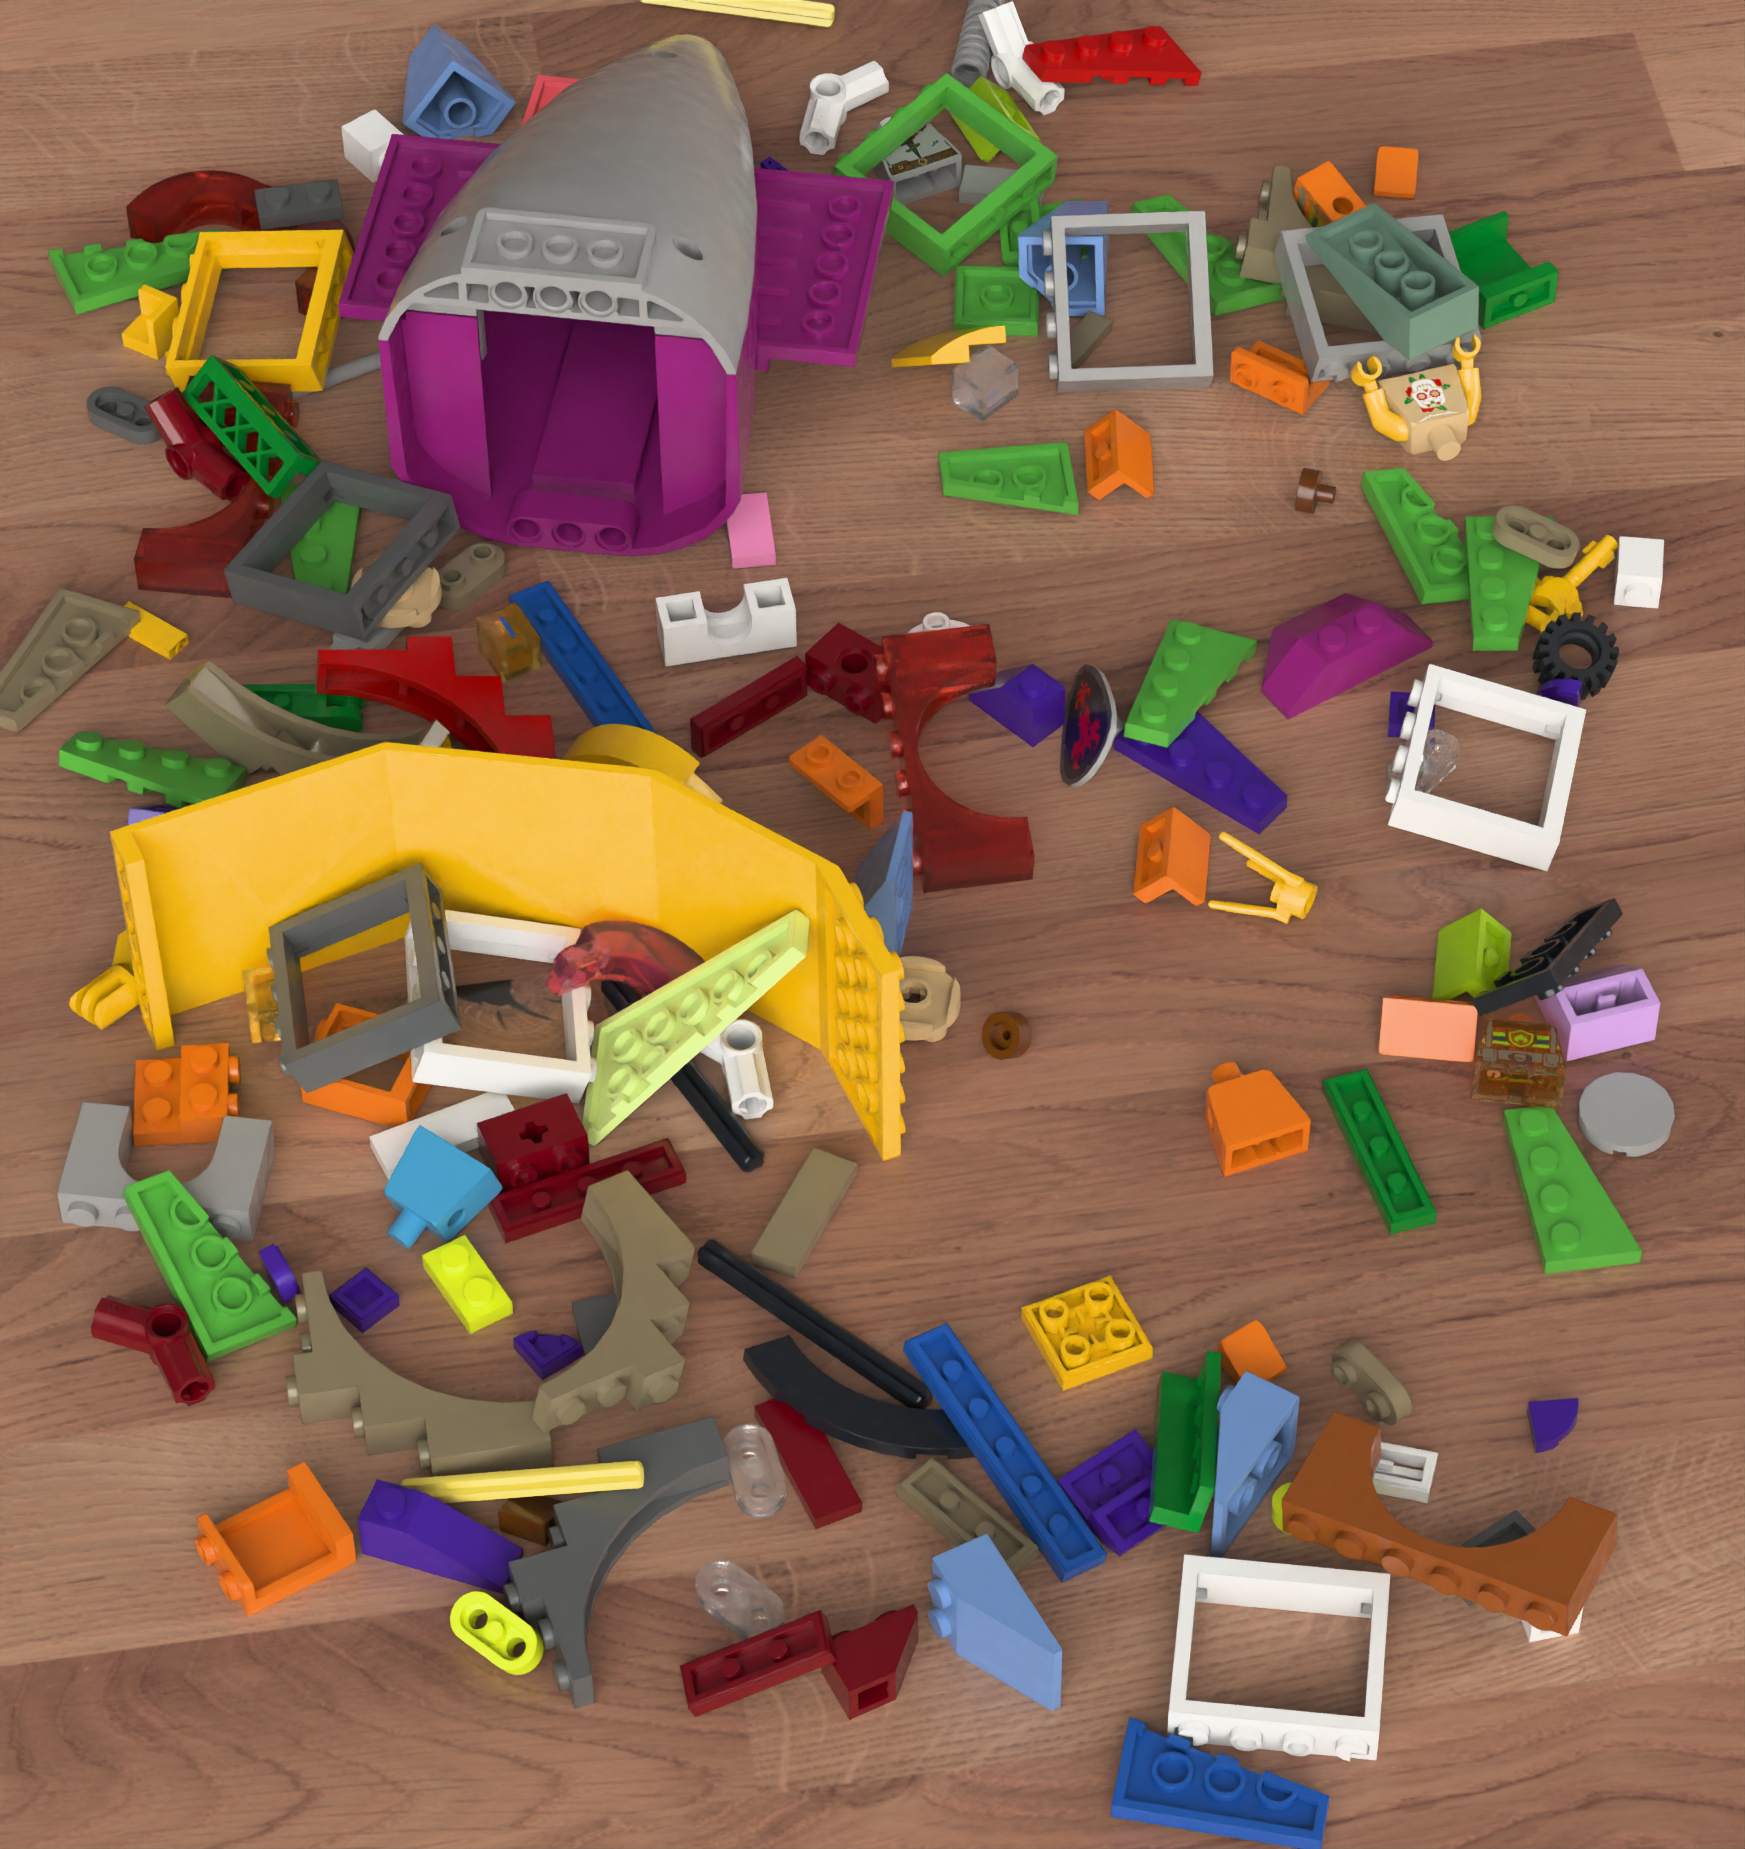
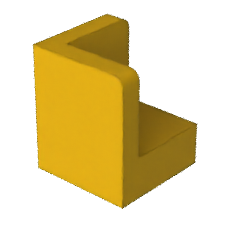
M144 284L138 290L141 314L122 332L123 346L159 360L171 346L173 320L179 315L178 300L172 295Z

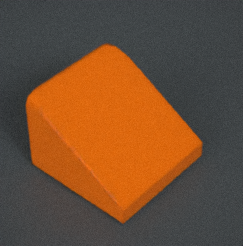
M1390 146L1378 147L1374 196L1415 199L1418 149Z
M1257 1319L1226 1336L1218 1344V1353H1221V1367L1236 1383H1238L1246 1371L1269 1382L1287 1372L1286 1364L1265 1328Z

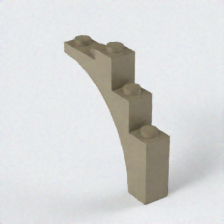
M207 660L187 674L165 704L173 714L224 759L229 760L233 765L247 767L246 777L259 768L267 771L271 767L281 775H285L383 742L440 747L449 734V731L437 720L414 730L392 734L358 733L328 727L299 717L264 700L237 683L210 660Z
M628 1170L588 1186L581 1221L600 1246L611 1272L616 1298L615 1315L611 1325L593 1350L572 1368L539 1386L532 1420L543 1433L560 1425H570L581 1416L599 1408L612 1407L622 1398H626L636 1411L653 1403H663L676 1394L679 1387L685 1360L671 1344L683 1334L690 1302L677 1287L688 1279L695 1246Z
M322 1271L302 1273L304 1293L295 1294L299 1324L309 1323L310 1332L300 1334L303 1354L293 1355L295 1375L285 1376L289 1405H300L302 1424L352 1417L355 1438L365 1436L368 1456L418 1448L421 1469L431 1468L432 1477L554 1467L550 1431L543 1433L532 1420L536 1401L504 1403L464 1399L427 1389L395 1374L369 1355L344 1328L329 1300Z

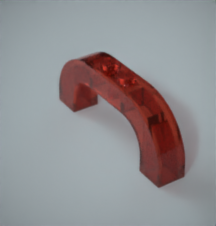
M204 170L178 174L151 185L126 206L130 238H143V241L152 244L163 242L167 235L183 234L200 226L226 225L241 231L344 230L352 250L355 252L353 239L348 229L340 220L261 230L254 190L271 188L273 186L233 172ZM309 267L295 281L298 312L306 316L318 267Z

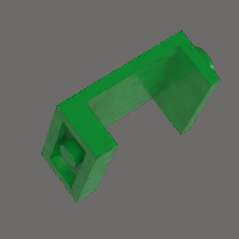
M1505 210L1448 231L1461 272L1479 286L1478 324L1483 330L1554 303L1556 298L1559 271L1550 261L1531 268L1507 242L1509 215Z

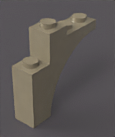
M1275 165L1271 180H1263L1260 189L1258 205L1265 206V209L1259 208L1257 219L1251 218L1247 234L1239 233L1234 258L1241 259L1239 276L1281 284L1273 257L1281 231L1313 227L1308 223L1295 200L1291 184V168ZM1324 264L1304 266L1321 323L1379 334ZM1281 285L1280 297H1285ZM1286 303L1285 315L1291 316L1288 305Z

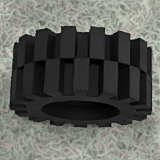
M1573 612L1570 620H1568L1566 614L1558 616L1556 622L1551 620L1542 632L1532 657L1535 660L1532 666L1534 674L1541 672L1538 679L1539 683L1542 685L1547 681L1555 679L1582 681L1581 700H1586L1589 692L1592 697L1599 694L1601 688H1605L1618 663L1616 659L1619 655V647H1613L1617 640L1614 633L1606 636L1605 633L1608 626L1604 622L1598 628L1594 626L1593 623L1596 617L1588 615L1585 622L1581 621V613ZM1566 644L1578 645L1591 655L1592 664L1586 669L1572 668L1561 660L1559 649Z

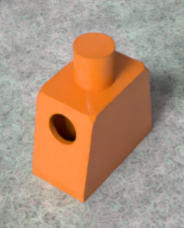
M1226 1062L1215 1068L1212 1072V1079L1215 1085L1210 1086L1206 1090L1205 1120L1224 1177L1308 1150L1311 1120L1271 1071L1263 1069L1243 1075L1235 1062Z

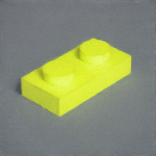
M466 1235L422 1255L424 1269L469 1334L513 1314L512 1301Z

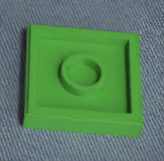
M956 266L954 330L1005 325L1006 336H1038L1039 291L1035 287L1031 288L1019 277V267Z

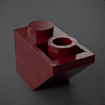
M914 1604L899 1611H887L869 1624L853 1631H841L832 1636L837 1661L821 1667V1673L849 1720L896 1700L918 1643V1611Z

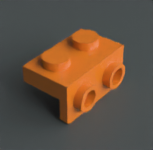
M1257 340L1248 351L1241 347H1236L1231 353L1230 382L1301 415L1308 410L1330 385V380L1310 382L1303 360L1260 340Z
M823 735L818 736L790 755L789 764L793 769L869 830L884 821L883 784Z

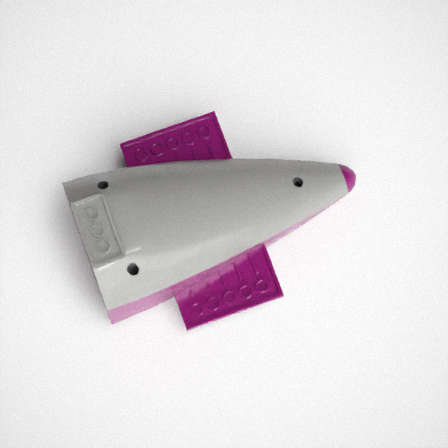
M690 33L671 35L647 44L597 68L564 89L502 144L392 134L338 303L339 317L384 321L378 335L392 468L402 482L450 494L462 529L506 544L612 556H645L683 549L703 540L727 521L741 501L754 415L757 371L769 372L772 359L834 366H856L893 200L894 181L754 168L747 114L730 69L721 52L714 44L706 38Z

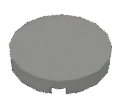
M1614 1072L1598 1077L1584 1089L1578 1105V1125L1587 1141L1599 1150L1612 1155L1614 1150L1626 1152V1157H1639L1656 1151L1667 1142L1675 1119L1674 1104L1665 1088L1651 1078L1636 1073Z

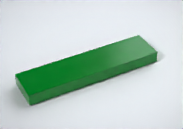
M1368 1068L1324 1079L1322 1082V1092L1390 1235L1436 1223L1437 1212Z

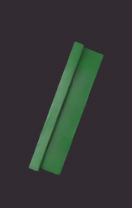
M210 355L182 392L187 403L268 496L277 499L297 472L309 476L322 461L240 367ZM212 380L214 382V399L211 402L204 403L199 398V395ZM236 407L235 426L225 428V408ZM258 432L257 451L247 453V433ZM279 457L284 462V465L271 480L268 477L269 458Z
M1206 1351L1196 1379L1162 1371L1157 1385L1149 1522L1198 1533L1215 1491L1219 1410L1216 1408L1220 1395L1221 1353Z

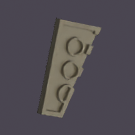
M60 587L0 673V727L17 733L21 731L131 633V629L141 621L139 611Z

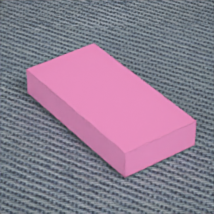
M767 492L742 494L740 503L726 521L732 569L776 565Z

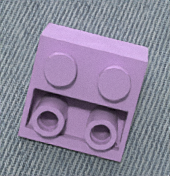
M1619 964L1574 975L1564 980V989L1554 996L1544 1000H1539L1537 995L1534 996L1550 1030L1551 1025L1554 1027L1556 1042L1558 1041L1559 1048L1566 1062L1655 1040L1661 1003L1643 968Z

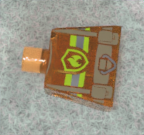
M1523 1013L1513 1014L1507 1020L1492 1019L1487 1021L1474 1056L1470 1100L1561 1109L1566 1063L1556 1027L1551 1024L1534 1023L1529 1015Z

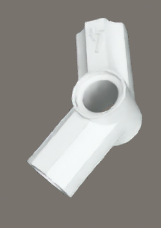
M1013 1L979 14V19L993 52L991 69L1000 87L1004 89L1013 87L1034 111H1040L1043 116L1054 112L1059 103L1064 100L1065 89L1059 82H1041L1022 59L1025 45L1034 43L1027 40Z
M875 60L841 76L833 73H824L812 79L810 82V100L799 137L800 145L805 146L810 154L825 155L828 150L835 148L840 126L847 119V111L889 92V81L885 77L883 68Z
M737 1019L704 1047L700 1053L721 1064V1069L726 1077L732 1112L743 1116L745 1120L760 1118L767 1110L773 1108V1097L763 1053L762 1031L752 1021Z

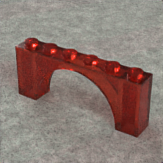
M189 376L187 386L195 376ZM212 380L199 395V398L204 403L211 402L214 399V382ZM252 381L293 428H297L300 406L299 403L293 402L291 384ZM190 406L199 423L201 425H205L206 427H208L206 423ZM236 407L225 408L224 427L235 426ZM258 432L247 433L246 452H256L258 448ZM279 457L269 458L268 477L271 480L282 467V460ZM250 475L242 492L229 505L205 519L176 527L143 528L134 556L138 590L232 598L223 570L264 526L265 519L269 520L272 517L274 498L268 496Z
M990 624L883 636L881 655H874L877 682H885L887 692L881 693L884 721L892 720L894 730L888 732L889 753L891 759L899 758L901 770H895L898 798L906 797L908 809H902V812H912L913 839L915 848H913V876H920L923 893L1033 879L1035 855L1027 817L988 815L955 802L944 794L930 779L922 765L917 748L927 724L944 706L969 692L995 686L997 660Z

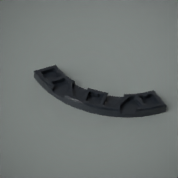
M790 1335L744 1349L743 1361L766 1391L779 1403L785 1402L805 1417L804 1422L833 1438L859 1448L903 1458L916 1459L917 1454L947 1455V1459L975 1457L943 1409H920L898 1406L857 1393L838 1383L816 1367L797 1347Z

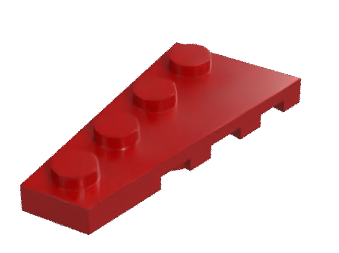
M1148 26L1142 29L1114 31L1106 34L1084 35L1078 38L1056 41L1048 40L1042 43L1025 45L1022 55L1024 62L1041 82L1091 83L1093 76H1098L1111 81L1112 84H1127L1129 77L1148 78L1147 80L1150 85H1166L1168 78L1182 79L1184 85L1198 86L1202 73L1161 26Z

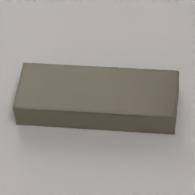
M1089 311L1070 332L1072 369L1079 368L1113 329L1112 320Z

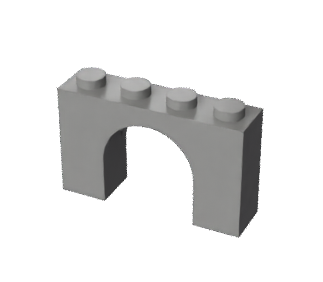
M82 1102L57 1190L63 1223H73L82 1227L93 1225L121 1228L126 1231H139L123 1197L124 1187L138 1182L125 1172L134 1142L130 1106ZM224 1116L211 1163L199 1176L182 1184L209 1216L208 1221L223 1238L227 1237L230 1241L254 1240L276 1153L272 1120Z

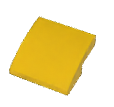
M1005 325L950 330L928 336L911 344L891 359L892 368L970 362L969 345L1006 343Z

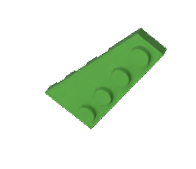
M1168 194L1133 202L1131 213L1190 210ZM1206 231L1210 312L1213 316L1286 299L1285 297H1280L1282 284L1239 276L1241 259L1234 258V252L1232 251L1234 244L1222 235L1217 236ZM1185 232L1145 233L1188 284Z
M1404 468L1363 472L1360 486L1421 605L1469 600L1466 547L1457 537L1459 529L1450 519L1445 520L1439 517L1433 510L1435 502Z
M301 483L285 487L279 495L281 505ZM334 501L289 551L295 580L343 594L348 593L352 581L353 557H355L357 547V529L360 526L362 513L360 507Z
M1465 516L1464 532L1473 651H1518L1529 613L1530 601L1532 596H1534L1537 577L1542 563L1504 547L1494 538L1492 525L1496 516ZM1544 516L1553 521L1554 516Z
M1171 619L1125 722L1123 737L1168 748L1195 719L1196 711L1201 705H1208L1215 698L1217 688L1224 681L1229 683L1237 674L1238 666L1243 661L1248 662L1255 655L1257 640L1202 627L1193 622Z
M92 731L76 732L59 749L60 767L106 783L117 779L124 780L128 787L127 790L141 795L151 791L165 794V803L178 808L185 807L187 802L196 804L242 789L246 784L247 767L233 765L229 760L189 756L187 752L180 749L160 750L150 748L136 740L116 741L103 738L101 734Z
M170 1170L124 1187L123 1197L177 1306L183 1308L187 1313L189 1328L206 1363L296 1326L298 1319L287 1306L283 1308L270 1293L271 1288L258 1273L254 1274L238 1256L239 1251L227 1237L223 1238L208 1221L209 1216Z

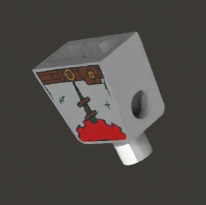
M891 117L882 120L878 124L877 130L886 124ZM928 122L873 169L879 180L894 181L893 198L904 205L959 187L962 180V154Z

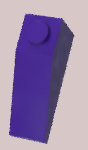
M379 1479L376 1480L358 1517L362 1554L504 1594L503 1585L510 1583L508 1562L521 1559L523 1556V1548L425 1492Z

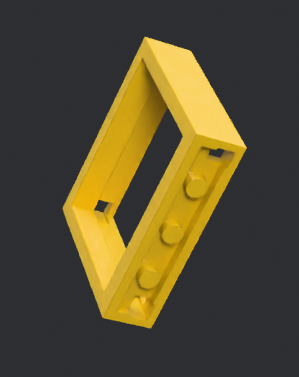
M344 230L200 232L195 253L190 254V273L187 283H184L181 288L182 304L179 315L173 320V339L170 350H167L164 355L167 360L165 366L166 375L170 376L174 386L178 387L182 393L207 361L199 360L222 268L318 267L296 359H227L225 361L240 367L261 392L323 391L341 318L339 317L338 303L354 255ZM212 380L202 393H214V382Z

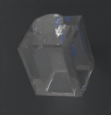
M988 344L970 356V362L961 363L952 370V401L961 410L968 411L981 421L989 418L1018 396L1019 365Z

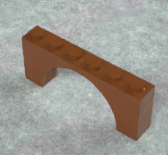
M1336 1411L1332 1413L1282 1499L1283 1531L1292 1534L1303 1542H1314L1336 1550L1346 1558L1360 1559L1384 1568L1394 1576L1408 1577L1430 1585L1440 1593L1456 1595L1478 1603L1491 1612H1502L1521 1619L1539 1630H1550L1566 1637L1568 1636L1617 1545V1513L1569 1496L1563 1507L1546 1524L1534 1532L1511 1542L1487 1547H1458L1429 1540L1398 1522L1388 1512L1376 1493L1373 1478L1381 1460L1380 1427Z

